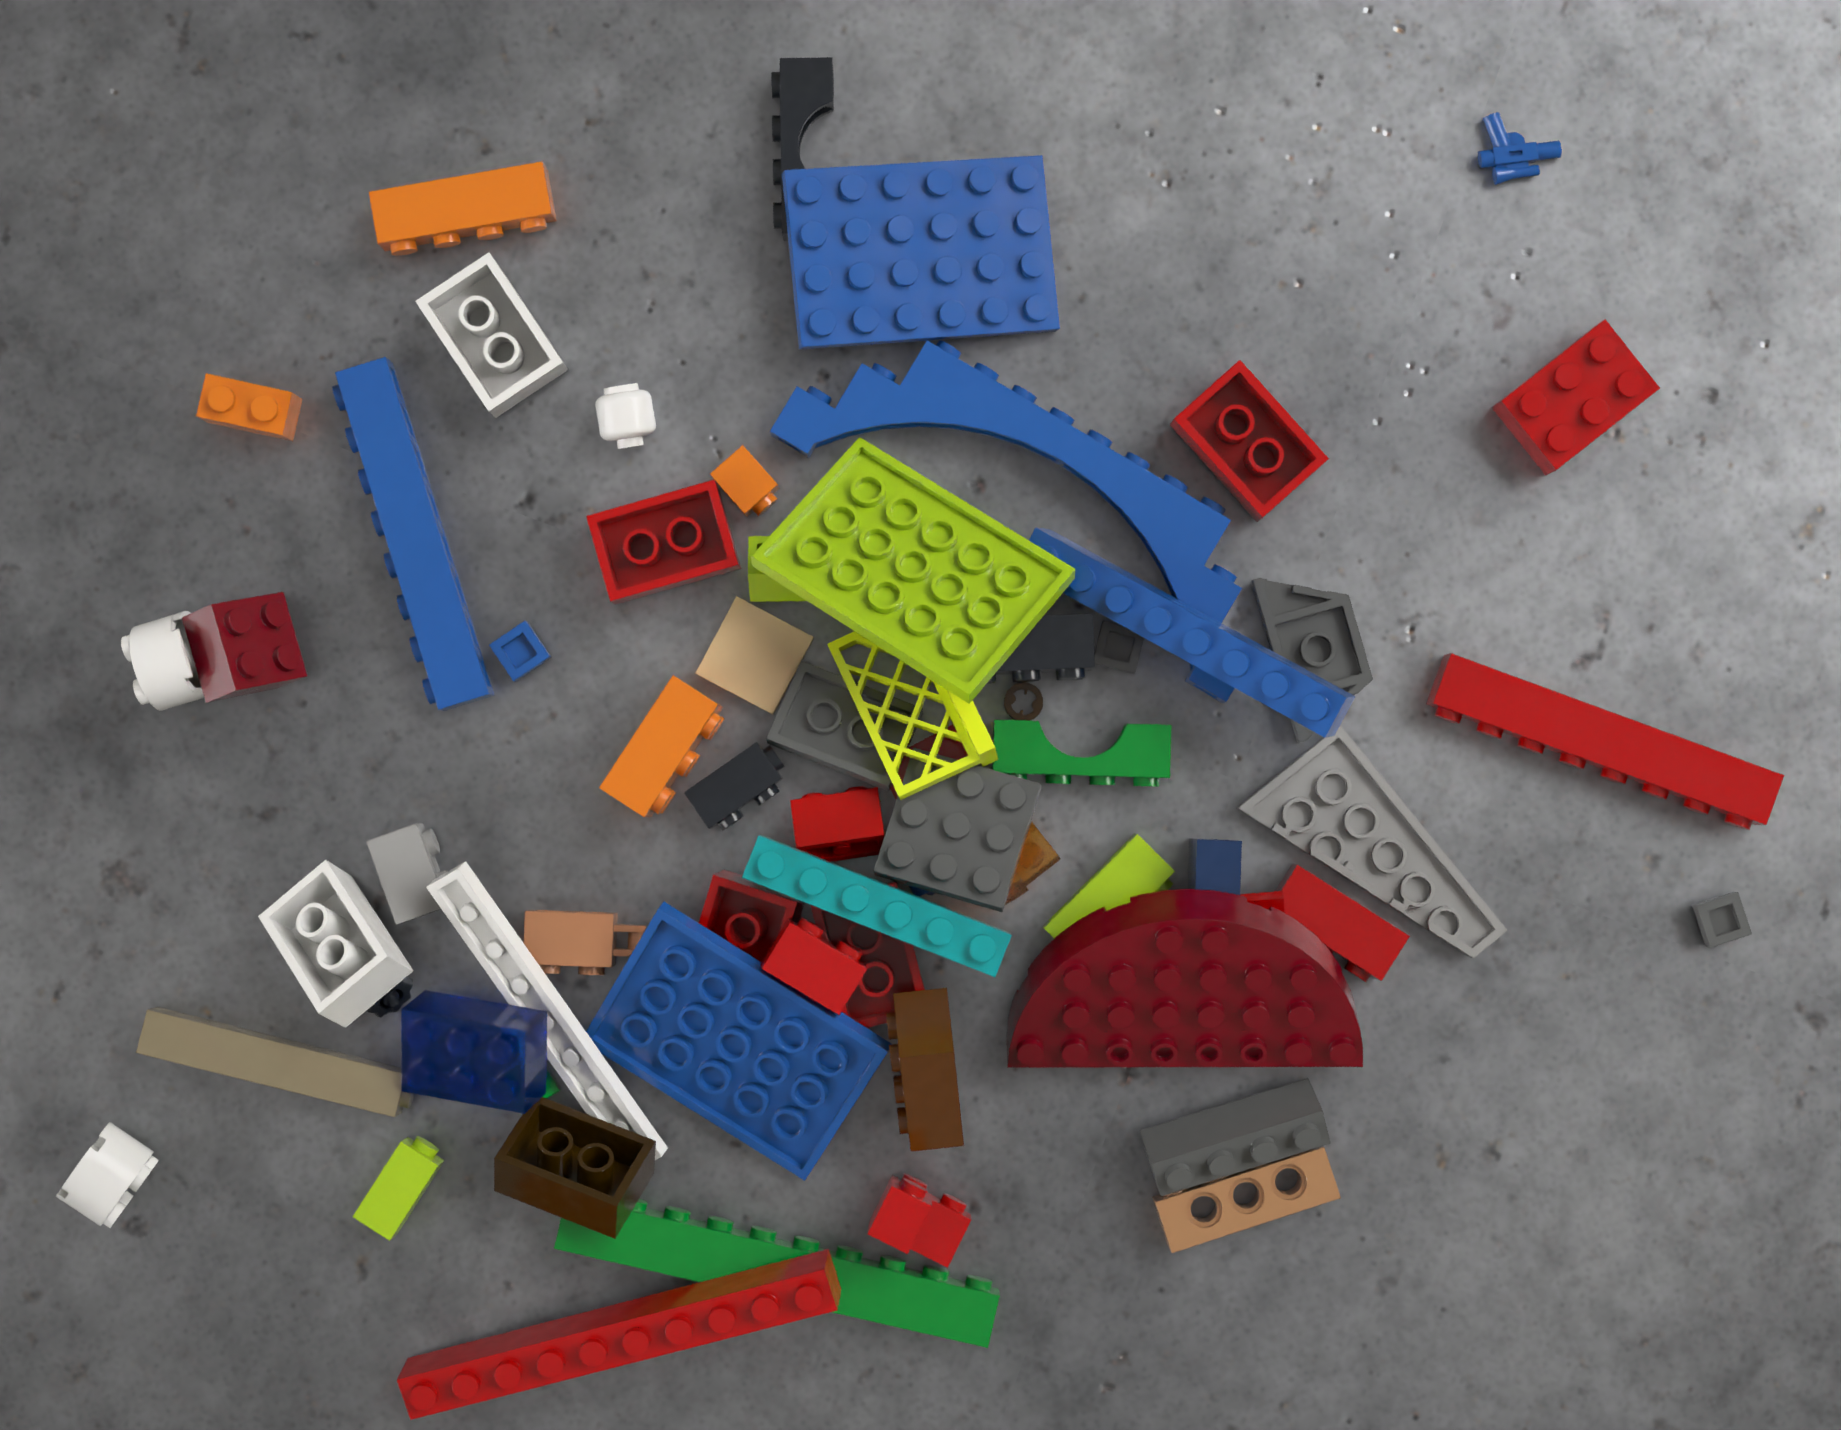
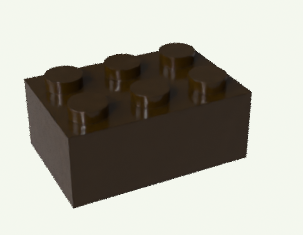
M535 1094L494 1158V1191L616 1239L654 1174L656 1141Z

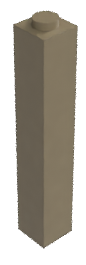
M161 1007L151 1008L146 1011L136 1050L138 1054L391 1117L401 1114L403 1107L410 1108L416 1089V1083L410 1082L413 1071L410 1069Z

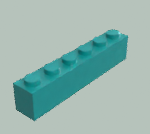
M758 835L742 876L744 879L993 977L997 975L1012 936L1010 932L763 835Z

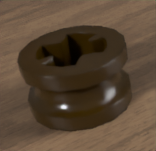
M1020 682L1013 685L1006 692L1004 708L1012 719L1030 721L1040 714L1043 708V696L1035 685L1028 682ZM1024 690V695L1030 691L1035 696L1036 700L1031 703L1033 711L1030 714L1023 715V710H1020L1018 714L1013 710L1011 705L1016 701L1014 695L1016 691Z

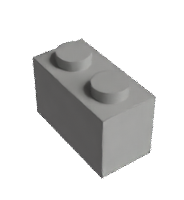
M415 823L366 841L396 925L441 910L426 888L434 879L448 872L447 870L440 871L435 855L440 853V847L431 828L425 830L423 823Z

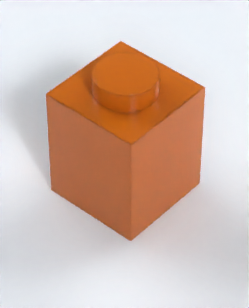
M743 445L710 473L712 479L716 481L746 517L753 512L757 516L762 515L778 500L774 495L780 489L778 484Z

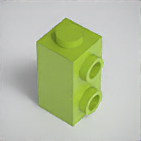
M416 1136L415 1140L409 1137L402 1140L354 1213L353 1218L387 1240H392L399 1233L445 1160L436 1155L439 1149L431 1142L419 1136Z

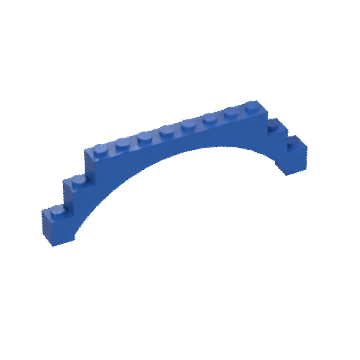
M928 340L925 342L900 385L894 382L897 376L887 368L877 363H874L872 368L862 363L835 408L829 405L832 398L819 389L809 386L807 391L796 386L770 430L773 438L807 458L811 457L816 448L847 437L880 430L915 427L961 430L991 436L1021 446L1065 468L1094 489L1108 502L1140 538L1159 568L1171 596L1222 623L1242 590L1241 587L1234 584L1237 577L1228 570L1216 564L1213 565L1212 569L1204 566L1231 521L1223 516L1226 511L1223 506L1204 496L1201 501L1196 500L1185 493L1188 486L1168 474H1165L1163 479L1147 471L1150 464L1131 452H1127L1125 457L1110 449L1112 441L1102 434L1091 429L1085 434L1072 426L1075 420L1068 414L1055 407H1052L1050 412L1034 404L1037 399L1035 395L1018 385H1014L1011 390L997 382L999 375L995 371L978 362L973 368L959 359L962 354L959 350L942 340H939L936 345ZM1189 663L1190 673L1185 682L1221 703L1227 702L1234 687Z

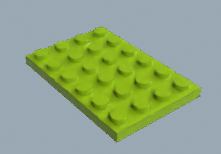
M861 437L852 444L751 556L753 567L968 704L977 696L1075 579V568Z

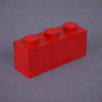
M1297 864L1290 866L1275 890L1283 892L1285 914L1296 919L1313 932L1331 953L1334 952L1348 962L1344 969L1364 982H1367L1370 976L1382 981L1410 937Z

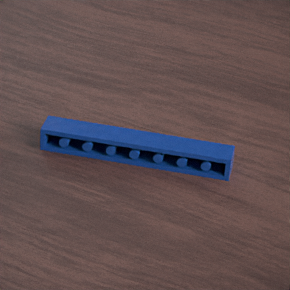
M383 357L335 372L338 385L332 386L334 398L339 410H346L351 427L345 428L346 437L352 452L360 453L364 468L358 470L359 479L366 495L372 494L377 510L371 512L372 522L379 537L385 535L390 552L384 554L385 564L392 579L398 577L402 594L397 595V603L404 621L410 619L415 636L410 637L409 640L417 663L423 661L428 678L423 679L422 683L427 700L430 705L436 703L438 710L447 711L495 696L394 365L388 358Z
M1035 527L1029 541L1075 568V579L1063 592L1064 594L1322 737L1335 736L1356 696L1050 529Z

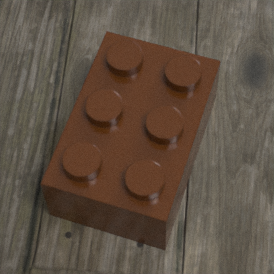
M947 988L893 993L895 1012L886 1013L889 1040L898 1039V1044L889 1045L892 1072L901 1071V1075L893 1076L896 1104L905 1103V1107L897 1108L900 1134H909L911 1152L964 1146Z

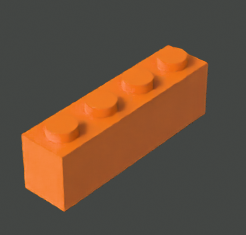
M543 161L369 192L377 243L384 251L391 250V255L395 256L415 253L418 251L417 246L434 243L436 248L456 246L461 243L460 238L476 235L478 240H493L503 237L504 230L520 228L522 233L538 232L547 228L546 223L557 221L549 174Z

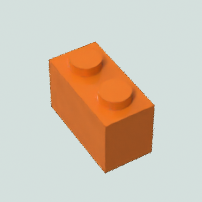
M206 373L196 417L216 425L293 441L303 399L293 392Z

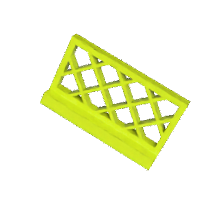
M855 631L827 644L900 800L980 763L984 767L998 760L996 748L973 700L968 704L928 677H926L922 689L900 682L906 663L901 660L893 679L871 672L879 651L891 654ZM856 644L871 648L864 669L846 664L841 651ZM851 674L860 676L857 686ZM868 679L890 686L882 707L863 701L861 695ZM932 682L938 694L929 691ZM896 689L919 696L911 717L889 710ZM925 699L944 705L946 713L940 727L918 720ZM869 712L878 714L875 724ZM885 717L908 724L900 746L881 739L879 733ZM950 720L956 732L947 730ZM914 727L937 734L929 756L907 749ZM944 737L961 742L968 755L953 763L936 758ZM887 750L897 753L893 762ZM903 756L925 762L926 765L921 777L903 785L897 773ZM933 765L940 767V769L931 772Z

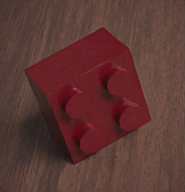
M284 592L210 604L182 617L206 703L278 689L308 676Z

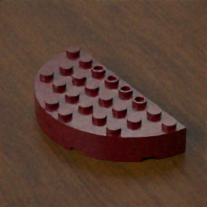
M1178 889L1140 894L1130 897V903L1110 910L1102 907L1079 919L1057 935L1028 968L1027 977L1020 989L1015 992L1007 1021V1068L1363 1067V1044L1354 998L1342 973V968L1325 944L1296 919L1272 906L1268 910L1248 903L1247 897L1214 890Z

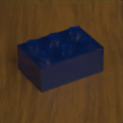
M424 990L401 1009L402 1092L525 1114L546 1094L547 1011Z

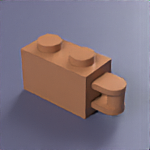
M527 910L524 917V944L545 974H560L561 966H578V974L605 975V967L612 968L616 965V956L630 957L645 932L646 925L617 924L618 913ZM617 932H628V948H616Z

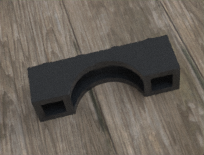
M832 57L780 58V72L771 73L772 99L780 98V115H772L773 142H781V159H773V185H781V202H773L774 229H782L784 241H788L782 173L784 170L805 169L800 158L803 137L808 128L817 119L834 111V67Z

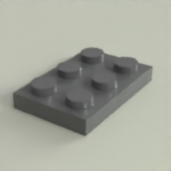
M801 661L767 735V744L890 791L892 782L842 676ZM865 686L861 697L866 703L882 707L886 694ZM893 697L889 710L911 717L915 705ZM923 708L921 709L918 720H921V717L923 715ZM869 712L875 724L878 714ZM885 717L879 735L882 740L900 746L908 724ZM914 727V730H913V733H912L911 738H910V740H909L907 749H908V747H909V745H910V743H911V740H912V738H913V736H914V733H915V731H916V729H917L916 727ZM887 750L893 762L897 753Z

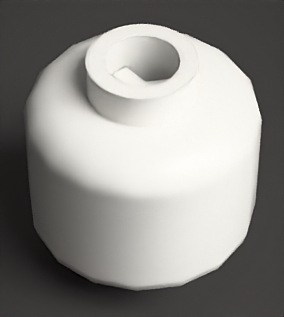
M638 383L604 388V395L600 396L595 402L600 435L607 441L616 440L618 449L644 445L643 436L653 433L656 429L651 395L646 390H639Z

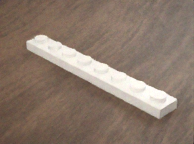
M463 862L434 879L426 888L586 1114L655 1140V1160L662 1157L668 1147L467 862Z

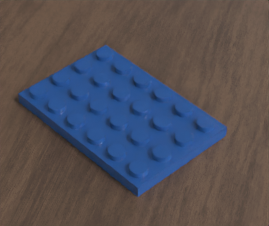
M1043 155L783 171L782 182L799 350L1056 332L1060 329Z
M663 901L586 1030L587 1034L601 1054L805 1181L887 1055L889 1045H892V1043L844 1013L836 1014L761 968L762 962Z

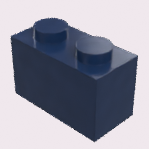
M1189 838L1188 889L1214 890L1240 895L1242 841Z

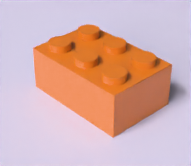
M672 675L599 788L643 817H652L654 813L658 815L663 814L677 793L671 789L679 775L687 777L698 762L701 755L695 752L696 748L703 738L711 741L724 722L725 718L719 715L723 706L680 678Z

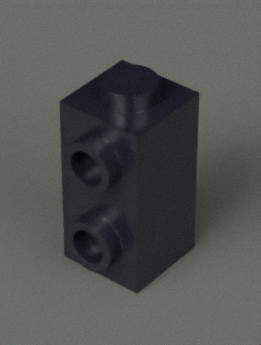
M756 742L685 791L684 794L708 829L719 825L721 830L724 831L744 817L740 809L749 802L755 800L758 806H760L780 792L776 784L783 779L779 770L785 766L771 745L763 749Z

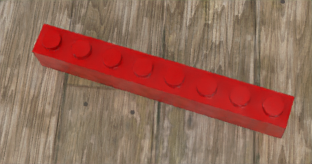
M1452 653L1443 656L1426 705L1437 708L1435 716L1456 724H1460L1462 718L1478 723L1476 731L1487 736L1501 739L1503 733L1519 738L1517 746L1538 754H1543L1545 748L1561 754L1559 761L1583 770L1586 763L1602 769L1600 776L1623 785L1626 784L1627 779L1644 784L1641 791L1664 800H1667L1669 794L1685 799L1683 807L1705 815H1708L1710 809L1726 814L1724 822L1746 830H1750L1752 824L1767 825L1784 775Z

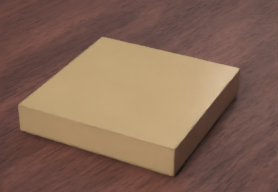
M736 596L695 674L774 715L814 637Z

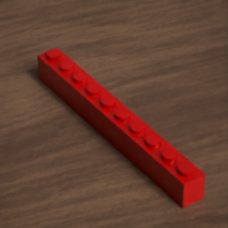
M826 1249L409 1357L397 1378V1383L409 1418L413 1420L838 1310L842 1289L830 1251Z

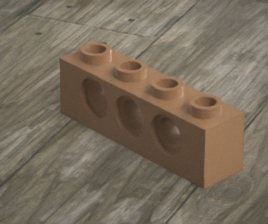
M1324 1146L1168 1195L1161 1196L1159 1194L1152 1197L1171 1253L1341 1198ZM1286 1168L1296 1170L1297 1182L1295 1186L1289 1190L1277 1189L1275 1185L1277 1174ZM1243 1182L1254 1184L1256 1189L1253 1200L1247 1204L1236 1203L1233 1199L1234 1189ZM1200 1196H1208L1214 1201L1213 1211L1204 1218H1198L1191 1214V1205Z

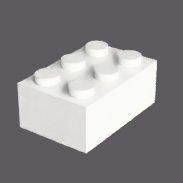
M489 252L415 301L487 410L495 418L569 370Z
M324 860L258 916L318 1014L345 1028L413 972V969L354 878L327 860Z

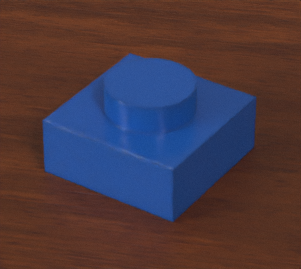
M526 620L489 644L514 682L552 658Z

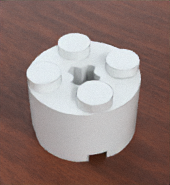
M183 611L134 626L131 629L130 635L121 638L122 651L126 659L132 662L137 678L133 681L134 693L142 705L150 703L157 710L163 711L204 698L182 617L190 614L189 611Z
M109 1122L100 1133L96 1143L89 1148L70 1174L56 1197L99 1226L104 1224L111 1228L134 1196L127 1189L130 1188L137 1192L159 1160L152 1156L154 1151Z

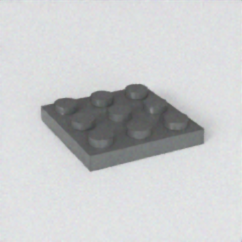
M913 748V751H916V752H919V753H922V754H925V755H928V756H929V754H930V752H928V751H924V750H921V749ZM938 754L936 756L937 759L949 763L957 761L956 759ZM910 758L902 782L903 785L920 778L926 763ZM933 765L931 772L940 769V767ZM976 765L905 799L900 800L897 797L873 870L874 875L1003 913L1041 792V783Z

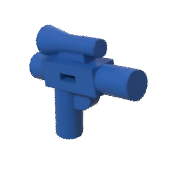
M1499 112L1492 113L1483 118L1493 148L1478 151V164L1480 168H1493L1492 175L1495 185L1515 178L1538 176L1540 174L1539 165L1529 166V163L1561 158L1562 149L1559 140L1543 143H1525L1524 137L1521 134L1506 132Z

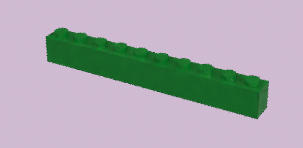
M639 1199L616 1239L561 1218L554 1249L697 1282L826 1250L819 1248L820 1241L813 1238L794 1236L793 1241L776 1238L777 1231L769 1228L751 1226L749 1232L733 1228V1221L721 1217L708 1216L707 1222L690 1218V1211L678 1207L665 1206L664 1212L648 1209V1202ZM839 1245L836 1251L829 1250L842 1289L838 1310L832 1313L988 1348L1000 1297L999 1289L992 1287V1280L974 1275H967L966 1281L948 1277V1270L930 1265H924L923 1271L906 1268L905 1260L892 1256L881 1255L880 1261L862 1258V1250Z

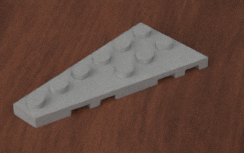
M1341 725L1335 736L1323 737L1237 807L1246 815L1471 958H1475L1508 931Z

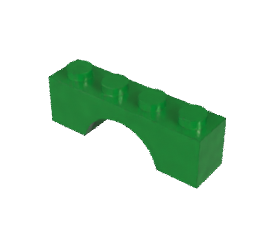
M994 720L993 744L996 748L998 760L992 763V770L1026 780L1028 774L1045 775V783L1071 784L1073 775L1089 776V785H1115L1116 777H1133V786L1159 787L1160 778H1170L1172 725L1125 724L1119 737L1110 748L1096 756L1081 758L1067 755L1056 749L1044 735L1039 721Z

